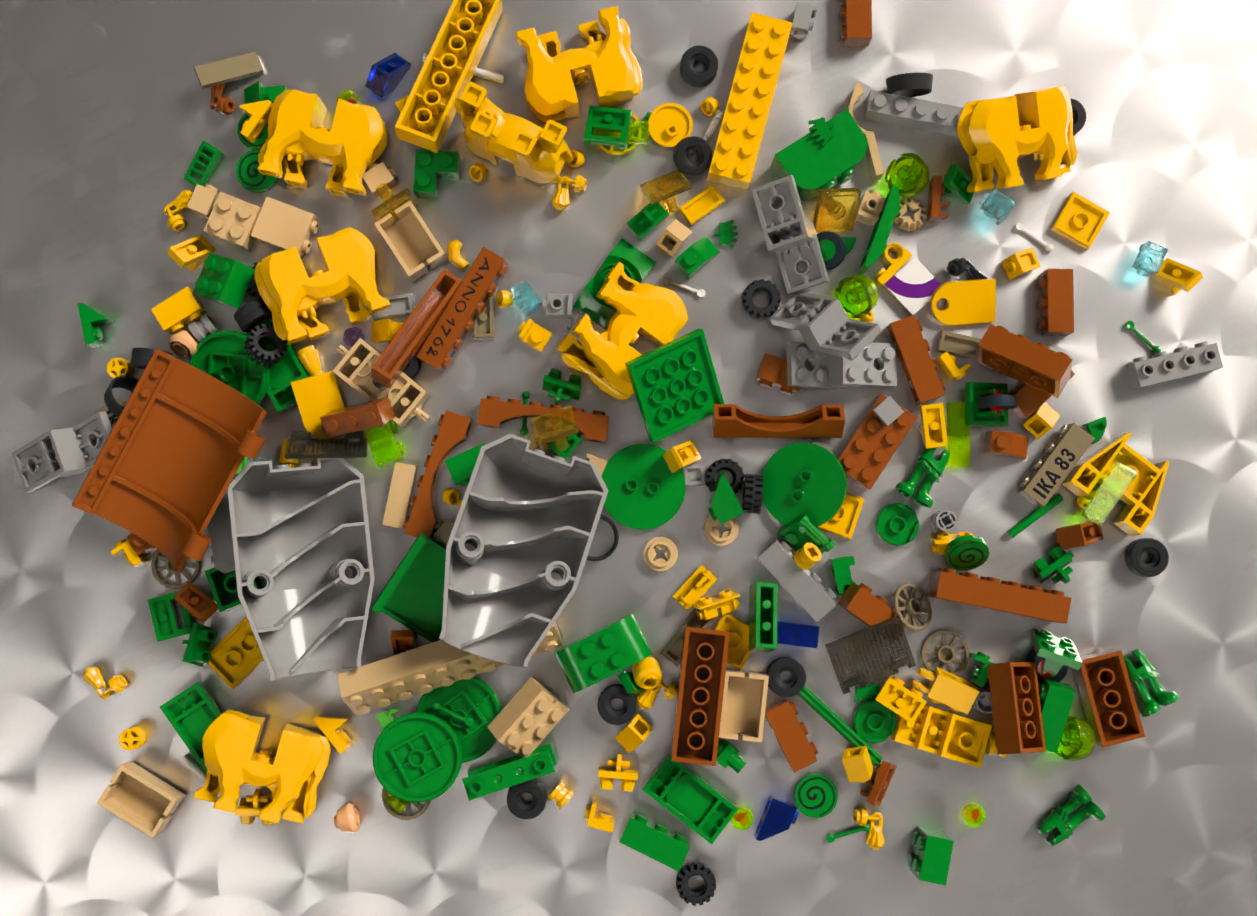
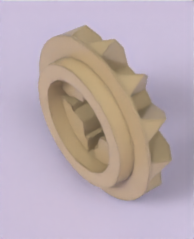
M913 197L903 198L900 200L899 214L894 218L895 224L905 231L917 230L924 224L927 217L926 207L923 206L921 200H916ZM907 208L910 211H917L913 215V219L910 216L902 217L907 212Z
M710 515L704 525L705 535L708 540L718 546L732 543L739 532L736 518L724 523V527L731 530L724 531L721 538H719V531L712 528V526H719L720 523L718 519L713 520Z
M666 537L653 538L644 548V560L651 569L666 571L673 567L677 561V547L673 541ZM654 547L658 548L659 550L668 547V549H666V552L664 553L668 561H666L665 559L663 560L662 558L656 559L654 561L655 556L657 555Z

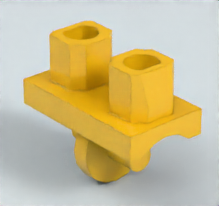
M617 754V760L608 759V766L616 768L599 767L598 777H600L601 789L611 790L613 788V778L622 779L621 790L633 791L635 780H638V770L621 769V767L629 768L630 761H621L622 754Z
M256 789L254 795H247L246 799L241 798L239 806L235 810V816H240L241 824L250 825L254 822L255 816L259 815L261 808L269 804L272 799H269V796H262V790ZM262 820L263 825L274 824V822Z

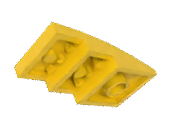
M925 704L913 724L898 715L896 728L891 740L980 768L992 725Z

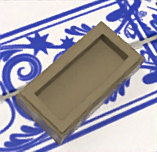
M941 330L936 352H948L949 355L978 361V344L981 339Z

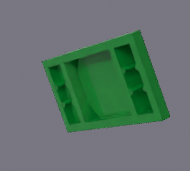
M895 185L885 196L879 219L874 225L857 275L862 276L887 248V239L891 232L894 218L899 214L900 195L899 188Z
M621 239L609 253L597 273L589 281L573 305L576 310L589 314L590 318L605 330L610 318L617 309L612 305L606 304L605 300L599 299L596 295L606 282L605 277L614 264L621 262L624 265L625 274L640 284L643 283L656 264L654 260L624 239Z
M270 319L269 321L263 324H265L267 328L269 324L273 325L272 319ZM263 339L258 341L263 350L269 352L274 350V346L269 341ZM288 342L286 343L288 348L280 362L270 366V382L267 394L278 413L297 403L291 382L310 377L297 358L298 356L292 344L289 345Z
M197 682L160 706V709L207 774L203 753V736L210 724L222 713L212 696Z
M668 754L642 790L710 844H713L738 811V808L684 764L671 761V755Z

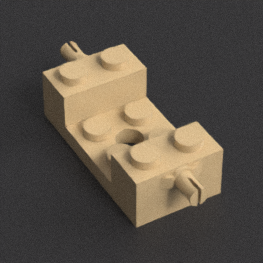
M359 338L350 350L340 345L339 348L345 353L338 348L336 349V352L344 358L334 368L333 372L369 401L388 397L395 416L392 420L399 426L404 428L410 419L415 416L425 424L428 422L422 415L428 420L431 416L421 409L430 394L402 372L390 389L386 386L382 388L375 386V380L371 378V369L381 354L364 340Z

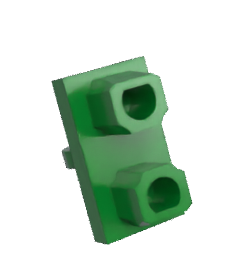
M655 198L629 220L627 226L641 240L666 219L669 213Z
M554 368L550 370L548 375L544 376L542 390L548 391V396L555 398V405H559L561 400L569 402L570 398L579 400L582 389L581 376L570 374L568 381L561 380L562 372Z
M1056 546L1049 552V556L1055 561L1049 566L1043 558H1040L1033 564V568L1038 574L1037 580L1041 584L1054 574L1056 576L1051 580L1055 584L1060 580L1067 584L1070 582L1068 574L1073 572L1070 566L1064 570L1063 568L1072 562L1074 555L1071 551L1066 553L1064 550H1061L1060 546Z
M193 623L189 640L182 641V645L186 646L182 662L203 667L204 663H209L211 653L208 651L209 645L216 641L218 633L213 628Z

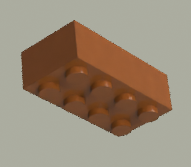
M990 324L978 344L979 364L1056 398H1059L1071 377L1072 359L1067 354L1050 350L1042 343L1036 344L1031 342L1023 335L1010 333L1002 326L996 327Z
M882 393L875 398L837 456V459L843 466L846 478L864 490H870L918 418L901 407L904 413L886 427L872 411L887 398Z
M1108 649L1080 656L1082 665L1079 670L1073 668L1093 744L1107 747L1145 737L1122 650Z
M1006 662L987 664L997 754L1046 752L1036 663Z

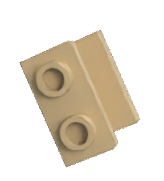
M266 196L250 236L258 242H266L284 250L296 245L300 257L303 258L305 253L307 254L311 248L310 240L312 235L318 231L319 219L310 212Z

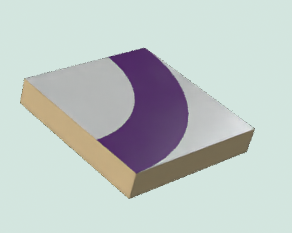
M914 257L886 282L883 287L912 316L931 300L933 292L941 284Z

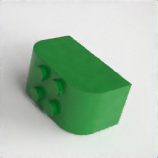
M848 109L826 122L827 125L833 124L830 131L834 135L824 147L821 146L824 140L816 143L815 141L819 136L811 138V134L815 132L811 131L775 154L770 166L778 179L788 175L794 176L801 201L811 200L820 194L825 196L833 190V186L837 183L842 185L851 178L850 175L855 172L867 151L866 137Z
M632 612L556 650L554 654L573 693H576L645 659L652 654V651Z

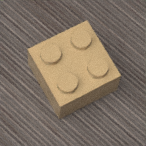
M220 192L203 231L215 239L250 252L255 242V239L250 235L261 208Z

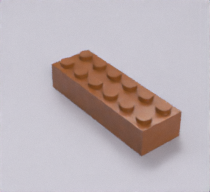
M938 568V571L930 572L927 597L1067 624L1071 598L1065 597V592L1044 589V592H1042V587L1023 585L1021 588V583L1012 581H1001L999 583L1000 579L980 576V579H978L977 574L959 572V575H956L957 570Z
M684 627L671 761L716 766L729 631Z

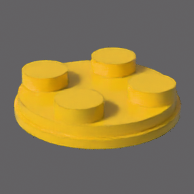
M662 104L654 109L649 117V133L652 139L661 147H675L679 141L690 137L692 133L693 121L691 115L679 104Z

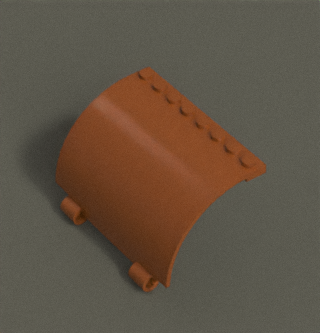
M155 348L76 495L72 506L92 515L95 514L140 537L164 554L174 565L175 570L180 573L188 558L201 561L212 542L210 537L203 534L244 457L256 460L266 441V438L256 432L267 412L253 400L231 386Z

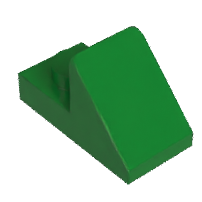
M260 81L244 89V103L249 104L265 100L273 103L275 98L287 90L286 86L264 87Z
M950 164L942 182L945 185L944 195L970 204L974 192H967V186L972 182V179L959 165Z
M77 303L85 345L92 348L102 347L103 333L98 326L114 323V321L84 303Z

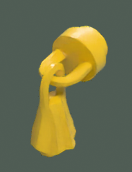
M577 175L575 180L569 179L567 176L561 177L562 181L558 184L556 194L551 201L553 207L558 211L566 209L570 205V186H574L575 192L581 193V191H586L587 178H583L582 175ZM562 183L566 184V188H562Z
M183 190L175 200L164 208L165 215L170 217L167 224L170 229L176 232L184 229L186 226L184 217L180 214L175 215V213L187 207L193 194L190 190ZM174 205L176 209L170 210L169 208Z
M88 667L83 673L84 681L90 684L103 699H108L111 696V691L121 693L125 690V686H127L126 679L118 675L109 679L110 687H108L98 667ZM102 686H103L104 689H105V691H104L103 693H102L101 690H100V688H101Z
M661 680L656 689H644L643 692L636 696L638 707L642 710L653 707L661 687L665 689L663 697L673 700L678 692L677 685L671 682L667 687L663 684V680Z
M866 808L855 809L853 815L854 823H858L859 826H866L867 820H871L866 839L868 846L872 850L882 848V845L885 843L882 833V815L879 812L868 815ZM875 820H879L878 826L874 825Z

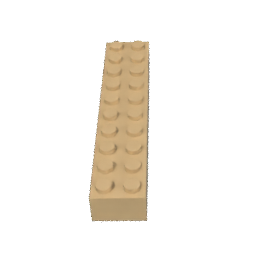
M556 621L531 658H534L537 654L546 651L551 652L563 646ZM439 640L364 665L362 668H355L337 674L342 700L355 715H363L370 710L387 707L393 702L408 700L414 695L429 693L435 688L450 686L456 681L471 679L483 672H492L495 668L506 664L473 655Z

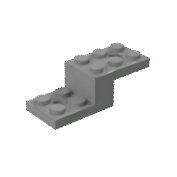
M788 175L751 189L767 249L777 254L787 294L790 295L829 282L813 220L806 218L804 215L794 176ZM781 197L783 204L779 209H775L773 202L776 198ZM805 261L808 268L806 272L800 273L798 265Z
M796 292L769 318L772 325L799 330L811 351L852 360L869 343L873 342L875 337L882 331L878 324L849 319L838 298Z
M871 342L852 360L811 351L806 343H786L787 386L836 389L853 386H897L896 344ZM875 359H876V360L878 361V363H879V369H878V370L874 367V360H875ZM805 360H808L811 364L809 371L805 368Z
M106 411L98 412L72 428L49 430L12 453L25 493L34 492L59 477L78 475L91 469L112 430Z

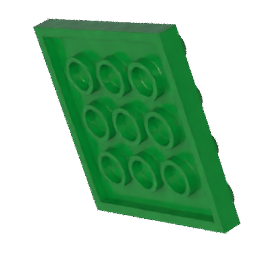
M696 329L625 363L649 440L652 443L712 415L714 404H724L702 329Z

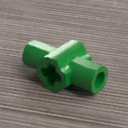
M719 739L716 761L724 768L729 766L738 774L746 765V762L737 755L740 751L726 739L723 742Z

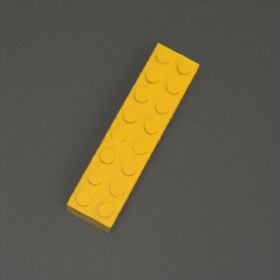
M453 0L395 125L398 139L438 153L457 112L454 105L455 100L461 97L468 82L471 81L503 11L502 0Z
M751 13L707 180L748 190L792 22Z

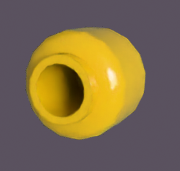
M646 657L632 665L634 681L638 687L650 690L661 682L662 672L655 658Z

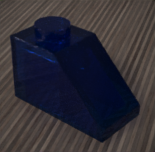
M393 53L372 65L365 87L370 89L375 95L383 98L395 90L412 64L398 54Z
M770 794L754 833L755 839L762 841L788 830L790 825H794L797 820L798 812L796 811V806Z

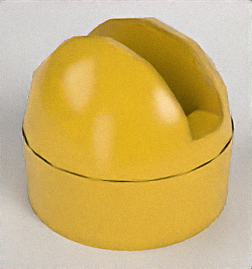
M708 97L701 102L700 108L705 115L712 116L718 110L719 102L713 97Z
M571 150L573 160L568 163L569 166L581 167L585 163L584 153L579 150Z
M477 163L470 167L469 173L474 181L479 182L487 177L488 169L484 164Z
M499 290L496 296L497 306L502 308L510 307L514 302L511 299L513 294L509 291Z
M446 488L442 492L444 503L456 505L460 501V491L457 488Z

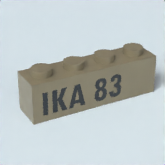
M1076 423L1063 425L1057 432L1059 437L1055 442L1049 443L1044 450L1046 452L1042 459L1039 458L1033 464L1032 473L1029 476L1026 475L1019 483L1020 489L1017 492L1037 508L1045 507L1095 440L1093 436Z

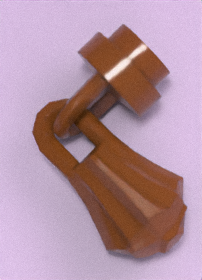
M227 83L211 87L210 108L213 111L218 109L219 113L223 115H229L235 110V104L230 98L221 97Z

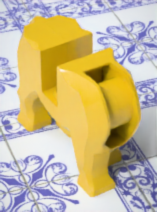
M618 6L598 11L599 23L604 28L606 35L599 29L597 20L578 25L580 37L589 42L585 49H569L561 53L557 31L537 36L535 28H529L515 33L517 44L524 47L527 52L528 68L524 89L526 102L532 113L539 120L547 123L550 119L557 122L565 118L580 117L579 102L574 84L583 85L592 80L599 107L622 106L632 101L634 96L640 93L643 85L641 69L630 48L629 26L623 18L619 19Z
M471 81L468 82L461 97L457 98L454 103L462 125L465 128L463 135L468 148L476 156L487 159L497 166L501 159L512 163L516 175L526 177L538 184L560 183L562 181L560 173L565 163L573 160L568 144L563 139L567 132V127L550 119L547 121L544 129L522 117L505 113L486 97L487 91L485 88Z
M1062 85L1017 93L1014 96L967 102L959 116L957 136L969 156L970 167L973 173L972 182L967 186V192L993 189L994 168L999 175L996 188H1010L1023 185L1024 182L1020 177L1017 159L1033 153L1034 160H1038L1039 156L1041 160L1040 167L1035 173V180L1061 177L1063 173L1071 172L1070 166L1074 165L1076 161L1077 149L1073 136L1072 105L1068 90Z
M285 90L278 95L269 113L268 139L258 155L259 166L257 169L263 175L282 178L283 160L286 169L285 182L291 186L307 189L308 182L303 173L304 161L313 159L322 164L332 165L331 173L328 176L329 181L325 187L330 194L349 197V193L366 196L362 177L366 169L375 163L387 146V131L377 110L371 106L353 104L338 99L330 132L329 129L323 127L327 108L317 94H308L298 90Z
M349 227L332 235L318 237V249L327 271H316L310 278L307 275L296 245L287 250L273 253L256 264L254 279L261 297L272 312L275 333L280 339L287 340L289 345L309 337L313 341L330 334L328 326L315 318V310L321 305L333 304L340 300L343 301L351 326L369 320L370 313L372 315L391 308L389 300L381 297L377 291L375 281V250L373 245L358 230ZM363 303L364 305L369 307L370 313L365 308H363Z
M617 262L605 277L606 282L596 295L599 299L605 300L606 304L612 305L617 309L610 318L606 331L601 333L594 331L590 317L587 314H583L571 330V332L579 336L582 345L569 332L565 334L555 350L563 352L561 358L567 366L586 373L602 391L613 398L626 400L635 393L625 363L642 355L632 348L629 343L633 344L639 335H642L657 347L673 341L676 334L683 328L688 320L684 303L674 291L648 283L640 284L629 278L624 272V265L621 262Z
M230 709L222 713L210 724L203 736V753L207 768L206 782L203 787L195 792L193 798L214 802L213 808L234 813L237 809V799L240 797V788L243 783L251 786L268 787L272 791L271 797L273 799L269 804L261 808L258 819L279 823L282 811L285 810L282 819L303 823L304 818H309L316 807L317 786L328 766L331 752L329 739L320 732L287 723L280 739L276 757H273V753L268 751L256 752L265 718L250 716Z

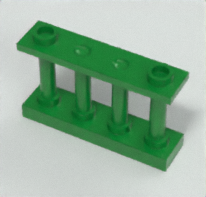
M548 743L537 747L530 756L522 758L516 754L471 769L467 772L468 777L462 778L468 800L470 801L555 772L554 766L557 765L552 745Z

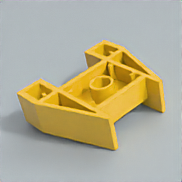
M1128 432L1116 437L1077 464L1062 482V485L1076 496L1081 497L1088 495L1097 482L1127 504L1113 524L1129 536H1136L1143 533L1154 517L1169 462L1164 461L1155 465L1150 463L1125 444L1132 435Z

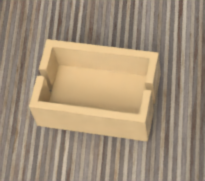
M408 201L394 210L400 220L396 222L391 213H389L374 224L409 278L414 282L429 272L427 270L429 266L434 269L448 260V257L412 202Z
M726 669L719 738L738 740L737 733H740V738L743 741L762 743L769 681L767 674L747 672L745 676L743 671Z
M530 677L488 725V729L500 743L524 758L531 755L569 711V708L557 695Z
M128 761L119 766L110 781L112 784L106 787L97 804L150 837L155 838L163 833L173 816L171 814L177 810L186 794L132 761Z

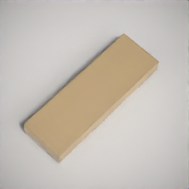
M395 462L382 525L404 529L403 524L408 514L417 466Z

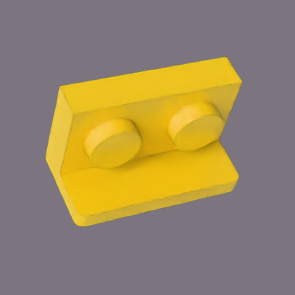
M886 676L884 679L885 683L876 695L875 700L913 724L927 701L922 699L924 694L913 687L911 691L903 687L905 682L896 676H893L892 679Z

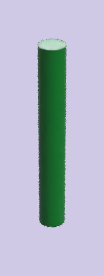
M1059 493L1048 501L1045 507H1039L1008 530V535L1014 538L1064 500Z

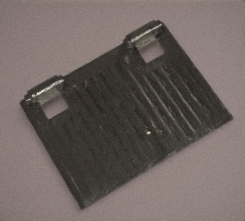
M362 430L344 434V438H311V432L293 431L291 432V439L288 440L284 457L286 459L366 458L367 439L364 438V431ZM349 439H359V442H349ZM296 440H307L303 443H296Z
M899 615L825 644L843 694L849 693V688L859 684L860 687H864L899 673L898 668L905 665L908 668L916 665Z

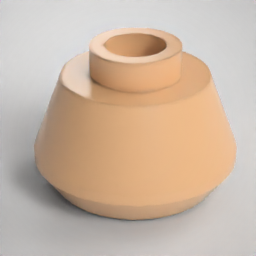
M183 330L169 338L170 349L176 355L182 358H190L196 353L198 340L191 331Z
M347 803L337 811V815L334 816L336 829L340 828L341 832L356 833L360 829L359 813L354 804Z

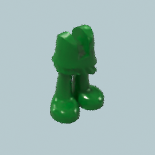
M937 447L925 448L918 456L919 459L916 460L918 464L906 482H899L895 490L907 498H912L913 502L923 507L931 508L933 500L929 496L930 489L934 482L939 483V477L943 476V471L950 456V452L945 449L941 452L938 459L935 460L932 456ZM926 472L927 475L922 485L913 496L915 488L920 478L922 477L923 473Z
M1137 648L1131 651V655L1139 667L1135 669L1128 657L1123 656L1130 682L1135 687L1141 701L1140 713L1143 717L1150 716L1161 709L1160 706H1167L1179 699V695L1175 691L1163 689L1156 678L1159 676L1154 671L1156 668L1152 666L1141 650ZM1142 679L1146 680L1148 686L1150 687L1154 695L1155 700L1150 696L1149 692L1144 686Z
M1079 784L1074 787L1072 797L1062 807L1058 804L1056 810L1053 809L1037 827L1042 835L1057 827L1046 838L1050 846L1057 845L1063 840L1068 839L1069 836L1073 835L1072 831L1088 818L1092 817L1098 821L1106 818L1102 810L1091 801L1090 795ZM1084 804V806L1072 817H1070L1069 819L1067 818V816L1072 811H1074L1080 805Z

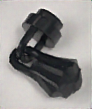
M955 258L948 263L947 272L952 276H959L966 270L971 280L987 279V276L974 267L966 258Z

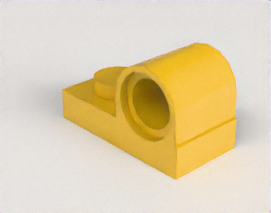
M899 243L888 244L880 256L881 262L888 269L883 267L875 275L878 279L873 284L880 289L911 258L912 254ZM888 251H894L897 259L890 258Z

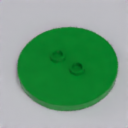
M224 330L205 337L197 345L196 353L191 356L189 364L217 378L259 404L269 386L270 366L268 364L267 367H263L262 362L260 365H257L256 359L252 362L250 360L251 355H246L247 349H244V345L248 335L238 331Z
M801 442L781 448L768 460L762 472L763 502L770 514L784 525L805 513L810 518L809 521L815 527H819L835 517L846 498L847 479L842 464L832 452L817 444Z
M650 444L631 445L618 451L607 462L601 476L608 489L604 506L608 513L620 524L638 530L653 529L668 522L680 509L686 488L682 469L675 473L671 472L663 457V454L667 452L664 449Z
M477 677L467 680L462 679L450 686L435 688L431 692L423 694L419 700L416 712L438 716L453 728L460 740L462 763L483 756L497 741L488 729V725L502 711V706L495 691L483 680ZM438 702L440 706L463 717H471L474 719V724L467 726L464 721L440 710L435 711L432 709V704Z
M423 712L408 713L391 721L378 736L373 750V767L378 781L391 795L407 802H426L445 793L455 782L462 764V748L453 728L438 716Z

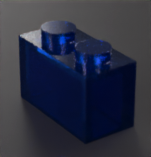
M777 620V644L817 648L820 627Z

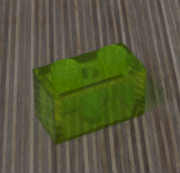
M390 420L384 425L364 429L377 467L382 468L405 459L403 454L406 453L403 442L398 441L396 433H399L394 421L391 422Z

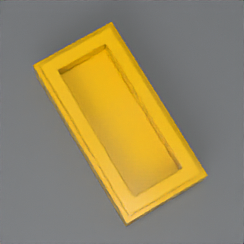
M712 184L679 207L678 210L691 227L724 204L725 200Z

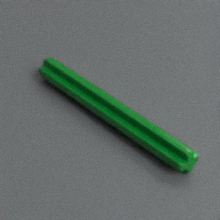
M806 686L797 694L853 747L867 746L871 762L874 766H877L882 761L881 755Z

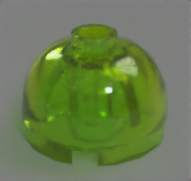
M904 153L898 160L894 159L886 170L885 180L888 183L889 189L895 185L899 188V195L908 198L919 195L925 190L929 183L930 172L929 167L921 157L913 153Z
M854 274L846 277L839 282L838 288L835 289V298L839 299L845 312L850 314L848 315L850 318H861L869 314L877 305L879 298L876 283L865 275Z
M1068 716L1056 754L1059 757H1063L1064 760L1079 761L1087 758L1092 753L1096 743L1092 726L1084 719Z

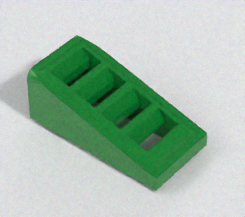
M203 141L183 179L195 187L197 184L205 187V184L208 183L225 155L217 148ZM208 152L213 154L212 158L207 156ZM203 159L209 162L208 166L202 163ZM197 168H203L205 170L204 174L197 170ZM194 173L201 177L200 181L192 177Z

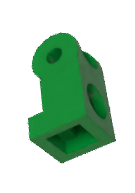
M851 555L829 559L835 591L840 596H843L851 582L855 584L850 572V565H855L854 556Z

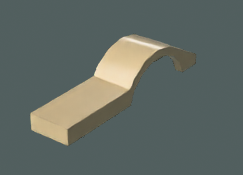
M861 82L855 84L847 106L853 118V106L860 101V96L864 94ZM860 127L867 140L865 155L872 181L879 180L884 175V170L874 132L866 131Z

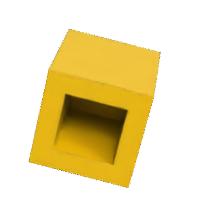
M867 746L845 749L842 762L849 783H864L871 780L874 768Z

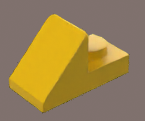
M269 100L239 106L245 114L251 117L244 122L240 132L251 143L255 142L268 123L269 113L273 105Z
M201 234L169 247L167 254L181 268L187 266L191 271H194L205 261L208 254H213L216 249Z
M1166 258L1152 272L1174 295L1181 289L1189 292L1203 278L1200 271L1169 258Z
M390 319L372 321L371 343L389 344L405 322H392Z
M943 403L920 405L922 426H918L925 448L948 446Z
M692 440L677 445L663 454L672 473L701 459Z
M322 714L313 719L340 754L352 746L349 743V736L344 731L340 732L338 729L351 717Z

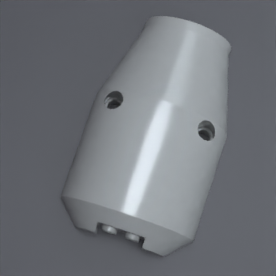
M508 434L481 447L446 546L443 618L439 639L450 646L485 659L515 667L527 668L530 658L577 590L608 489L593 462L573 456L570 462L567 463L566 459L559 456L549 457L542 450H529L530 440ZM465 544H472L476 550L468 551L465 548ZM551 572L558 573L562 579L559 581L554 580Z
M340 455L316 457L311 463H300L298 466H294V468H289L288 464L276 465L275 468H272V461L249 462L230 483L227 494L237 595L269 670L270 681L320 671L362 668L361 655L375 581L364 475ZM346 567L352 569L353 574L351 578L345 575ZM257 576L262 581L261 589L255 588L253 584Z

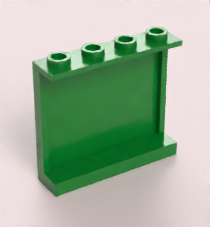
M420 532L373 603L372 610L378 614L380 611L432 643L439 641L443 618L442 594L445 580L446 548Z

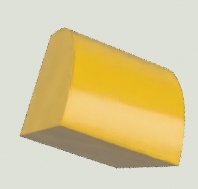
M1045 402L1024 421L1023 426L1039 439L1053 428L1060 415Z
M637 714L614 738L630 753L644 742L653 728Z

